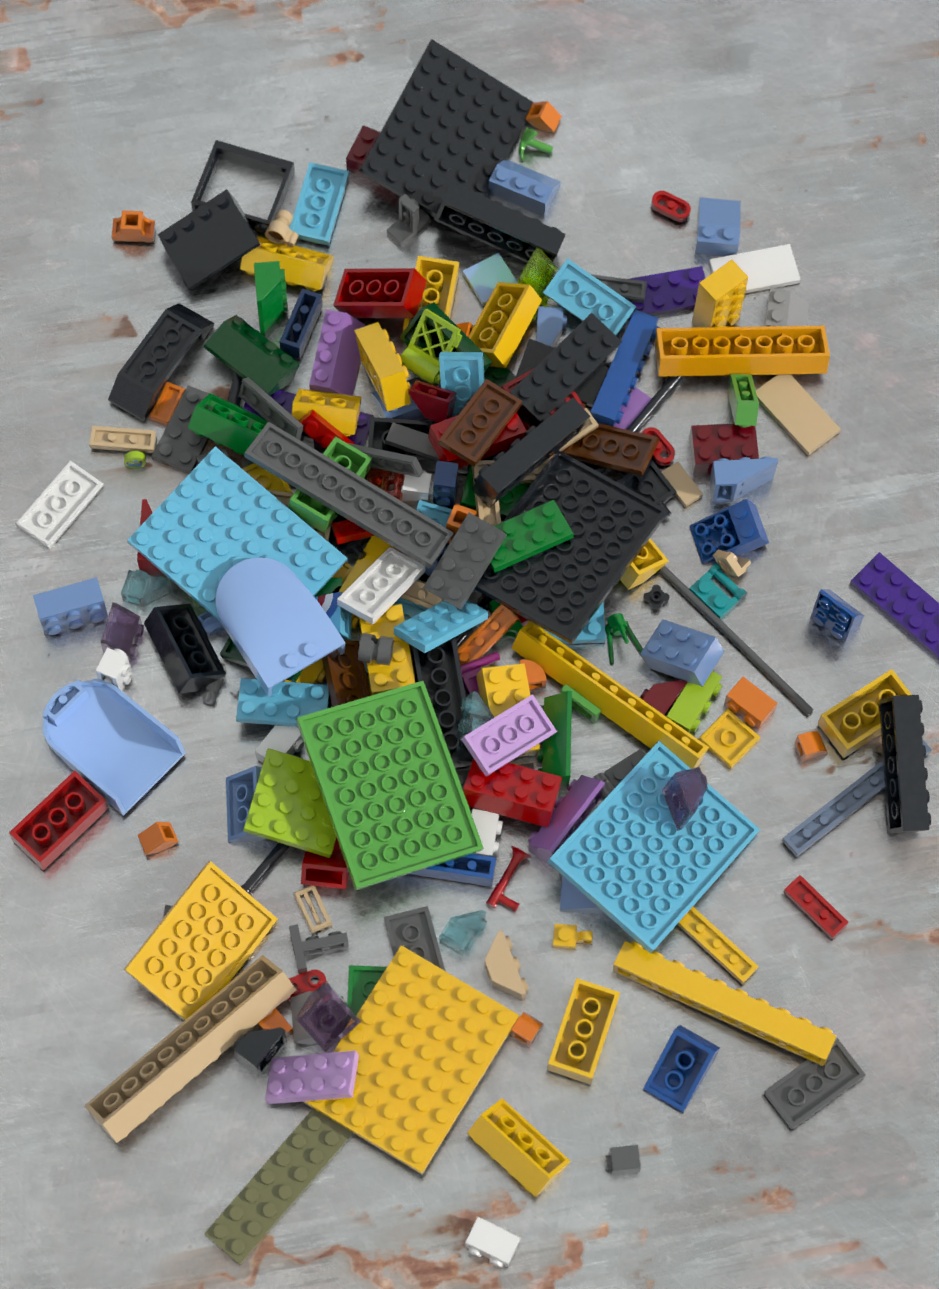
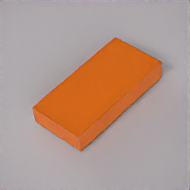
M166 382L149 419L167 427L186 389Z

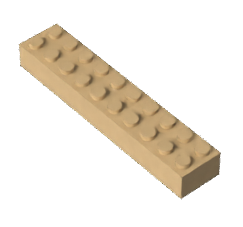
M262 955L91 1099L84 1107L97 1124L118 1143L121 1139L127 1137L129 1132L136 1126L143 1123L156 1109L162 1107L170 1097L181 1091L204 1068L216 1061L224 1051L235 1044L241 1035L251 1031L258 1022L270 1015L283 1001H286L296 991L295 987L279 967Z

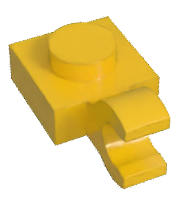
M554 924L553 948L576 950V943L592 944L593 931L577 932V925Z

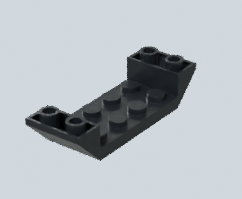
M180 303L165 309L119 371L108 401L144 421L155 406L154 397L198 338L203 341L213 328L214 323Z

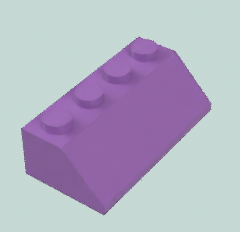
M325 311L309 383L310 390L345 395L354 394L361 362L354 330L365 327V324L344 312Z
M581 775L578 780L574 779L567 788L569 791L565 797L561 796L557 800L556 809L552 814L549 827L542 826L539 832L534 831L530 836L528 851L550 865L547 862L549 858L585 821L600 801L605 783Z

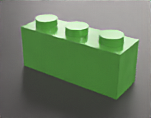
M730 374L728 398L734 423L740 427L756 426L759 401L752 374Z

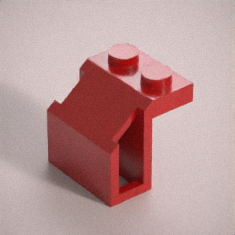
M337 837L330 858L308 851L305 852L302 862L301 884L346 889L349 873H347L348 868Z

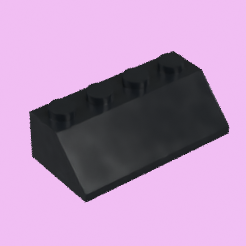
M190 603L153 608L144 621V625L179 694L197 692L226 675Z

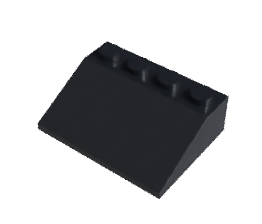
M228 189L157 234L190 290L261 245L238 201Z

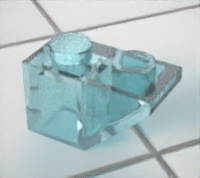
M129 570L121 591L122 600L144 607L171 594V581L164 576H150L142 570Z
M474 691L465 697L461 704L463 718L458 726V730L461 732L460 740L468 733L495 718L480 695Z
M479 910L451 917L439 936V943L462 956L466 950L470 952L476 942L474 939L476 933H481L488 922L485 920L486 912Z

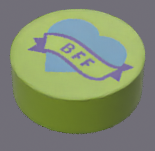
M140 451L128 452L124 455V465L130 469L142 468L146 465V456Z

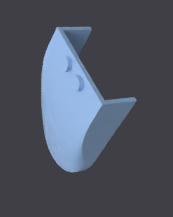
M251 558L237 563L222 577L216 592V610L219 620L268 698L272 696L273 686L336 649L340 655L345 653V641L326 612L298 576L285 564L270 558Z
M93 679V681L82 682L77 680L65 685L51 697L43 712L42 730L52 750L123 816L186 754L177 735L118 687L104 680Z

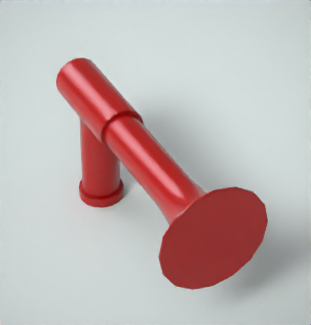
M510 846L513 850L512 859L486 904L495 908L497 903L500 902L516 912L520 903L503 895V892L518 865L524 859L531 858V856L517 847Z

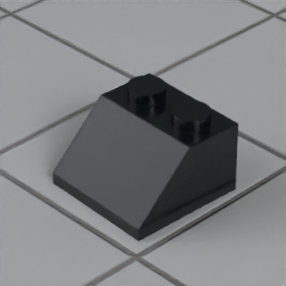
M281 1027L250 1031L245 1037L241 1035L234 1044L236 1061L259 1077L272 1058L277 1055L287 1042L285 1030Z

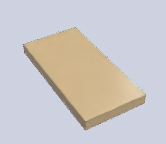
M778 374L756 390L759 403L807 456L841 431L840 427L791 374Z

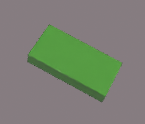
M565 684L561 689V693L572 691V707L587 719L596 723L600 718L601 710Z

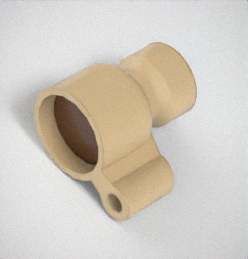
M279 210L275 220L269 224L266 230V238L275 244L284 243L288 247H294L298 234L288 227L293 220V215L286 210Z

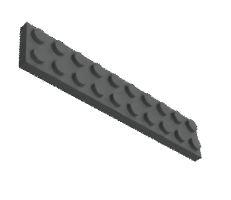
M270 422L265 425L245 452L244 457L429 569H431L453 537L454 533Z

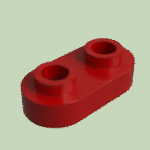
M658 191L652 196L651 205L656 212L678 222H683L689 218L691 206L687 201L666 191Z
M654 427L644 429L642 431L643 434L658 437L659 443L652 455L653 460L661 466L671 464L675 457L673 446L658 429ZM665 454L667 458H662L660 455Z
M313 969L288 978L292 985L297 986V990L287 1000L291 1002V997L309 991L321 993L327 983L325 974L320 970ZM313 977H316L319 979V982L313 984L311 983V979Z

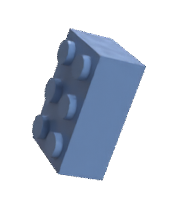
M97 577L33 595L44 635H56L64 629H77L83 624L89 622L98 623L108 617Z
M662 619L642 650L641 656L650 669L703 687L723 655L724 650L717 637Z

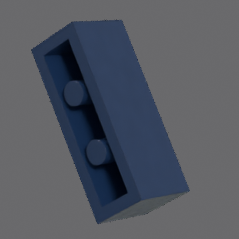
M302 289L279 341L280 349L293 358L301 359L323 307L322 295Z
M437 461L433 483V504L453 509L456 504L458 491V463Z

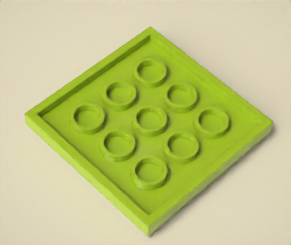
M268 748L243 832L330 858L336 834L311 762Z

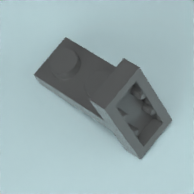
M404 194L399 198V220L387 229V234L401 247L431 223V217L419 208V204L415 199H410Z
M298 924L289 926L298 975L307 972L304 956L349 947L347 933L335 931L329 933L326 937L311 936L306 938V941L301 942Z

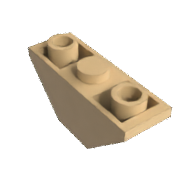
M503 930L498 931L484 960V967L491 986L517 999H526V991L529 990L524 977L520 978L518 972L521 969L516 956H512L510 951L513 948L509 936L504 935Z

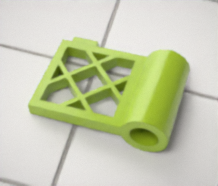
M424 309L409 346L401 355L402 366L405 365L407 370L431 385H440L439 359L435 356L433 348L441 346L443 352H452L454 347H458L462 335H460L461 329L432 311ZM428 317L433 319L436 329L428 331L426 326ZM444 328L453 332L450 340L446 342L441 330ZM437 331L440 343L432 346L429 333ZM423 335L427 344V348L424 349L416 345L419 337Z

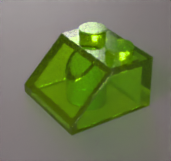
M536 248L520 275L517 284L531 285L542 299L539 307L542 304L546 305L549 297L544 295L543 292L558 272V267L541 249Z

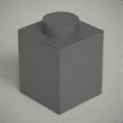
M638 1144L613 1147L609 1149V1155H605L606 1168L611 1169L612 1176L638 1173L641 1170Z

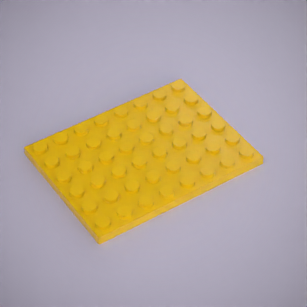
M401 945L333 1051H356L359 1054L353 1097L303 1102L405 1165L423 1174L511 1032L519 1015Z

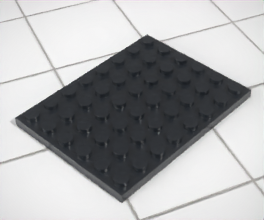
M431 39L359 172L400 197L406 194L410 199H415L419 204V208L433 217L436 216L451 181L460 183L473 192H480L487 197L490 192L488 189L489 179L497 164L507 160L527 121L526 116L534 102Z
M557 450L504 521L554 500L571 528L574 538L494 573L489 564L474 589L572 645L667 516L668 510Z

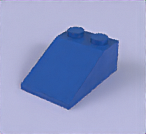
M679 1025L674 1029L643 1089L684 1112L709 1070L720 1047Z

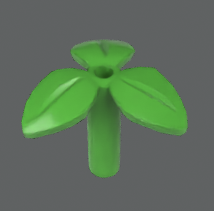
M528 127L521 137L518 148L521 161H524L523 152L527 146L551 154L553 146L533 139L537 132Z

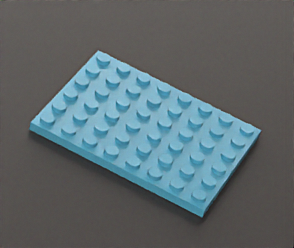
M216 446L127 540L128 544L218 620L219 617L216 610L218 585L224 574L241 561L259 557L277 560L288 566L313 596L323 588L347 561L346 556Z
M658 741L547 862L651 954L756 836L760 829L665 745Z

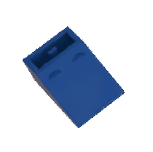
M748 499L689 525L703 564L716 561L713 554L717 550L730 551L735 555H740L769 543L757 507Z
M821 589L811 617H813V620L818 625L829 629L835 638L846 642L862 623L864 615L830 589Z

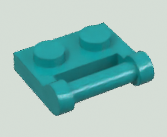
M717 563L689 588L720 619L743 600L748 593L743 588L740 589L726 576ZM715 576L735 596L733 598L728 597L711 579Z

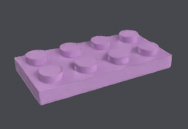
M532 694L468 733L461 740L484 775L488 776L551 737L557 731Z
M343 1051L272 1058L265 1101L268 1104L353 1097L359 1054L356 1051Z

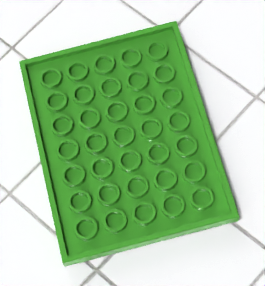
M424 681L297 717L296 722L355 890L467 856L484 849Z

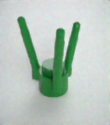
M616 613L606 619L608 626L605 627L607 633L610 664H614L612 633L614 636L621 635L625 644H628L629 640L625 633L627 631L641 654L643 648L632 632L628 621H625L623 614Z

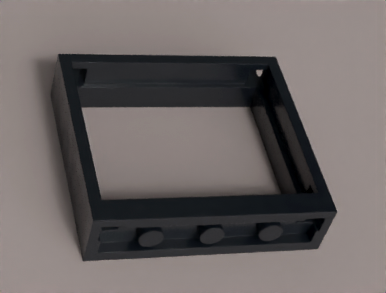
M215 140L191 200L192 211L206 203L203 201L220 159L278 175L284 178L268 219L245 214L251 228L255 232L260 234L266 233L269 224L275 220L276 214L281 209L295 173L294 162Z

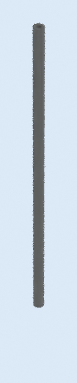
M665 565L658 570L807 716L813 712L814 709Z

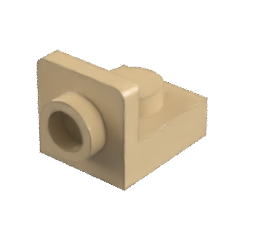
M717 550L713 554L714 559L726 575L739 577L751 564L749 559L736 557L730 551Z

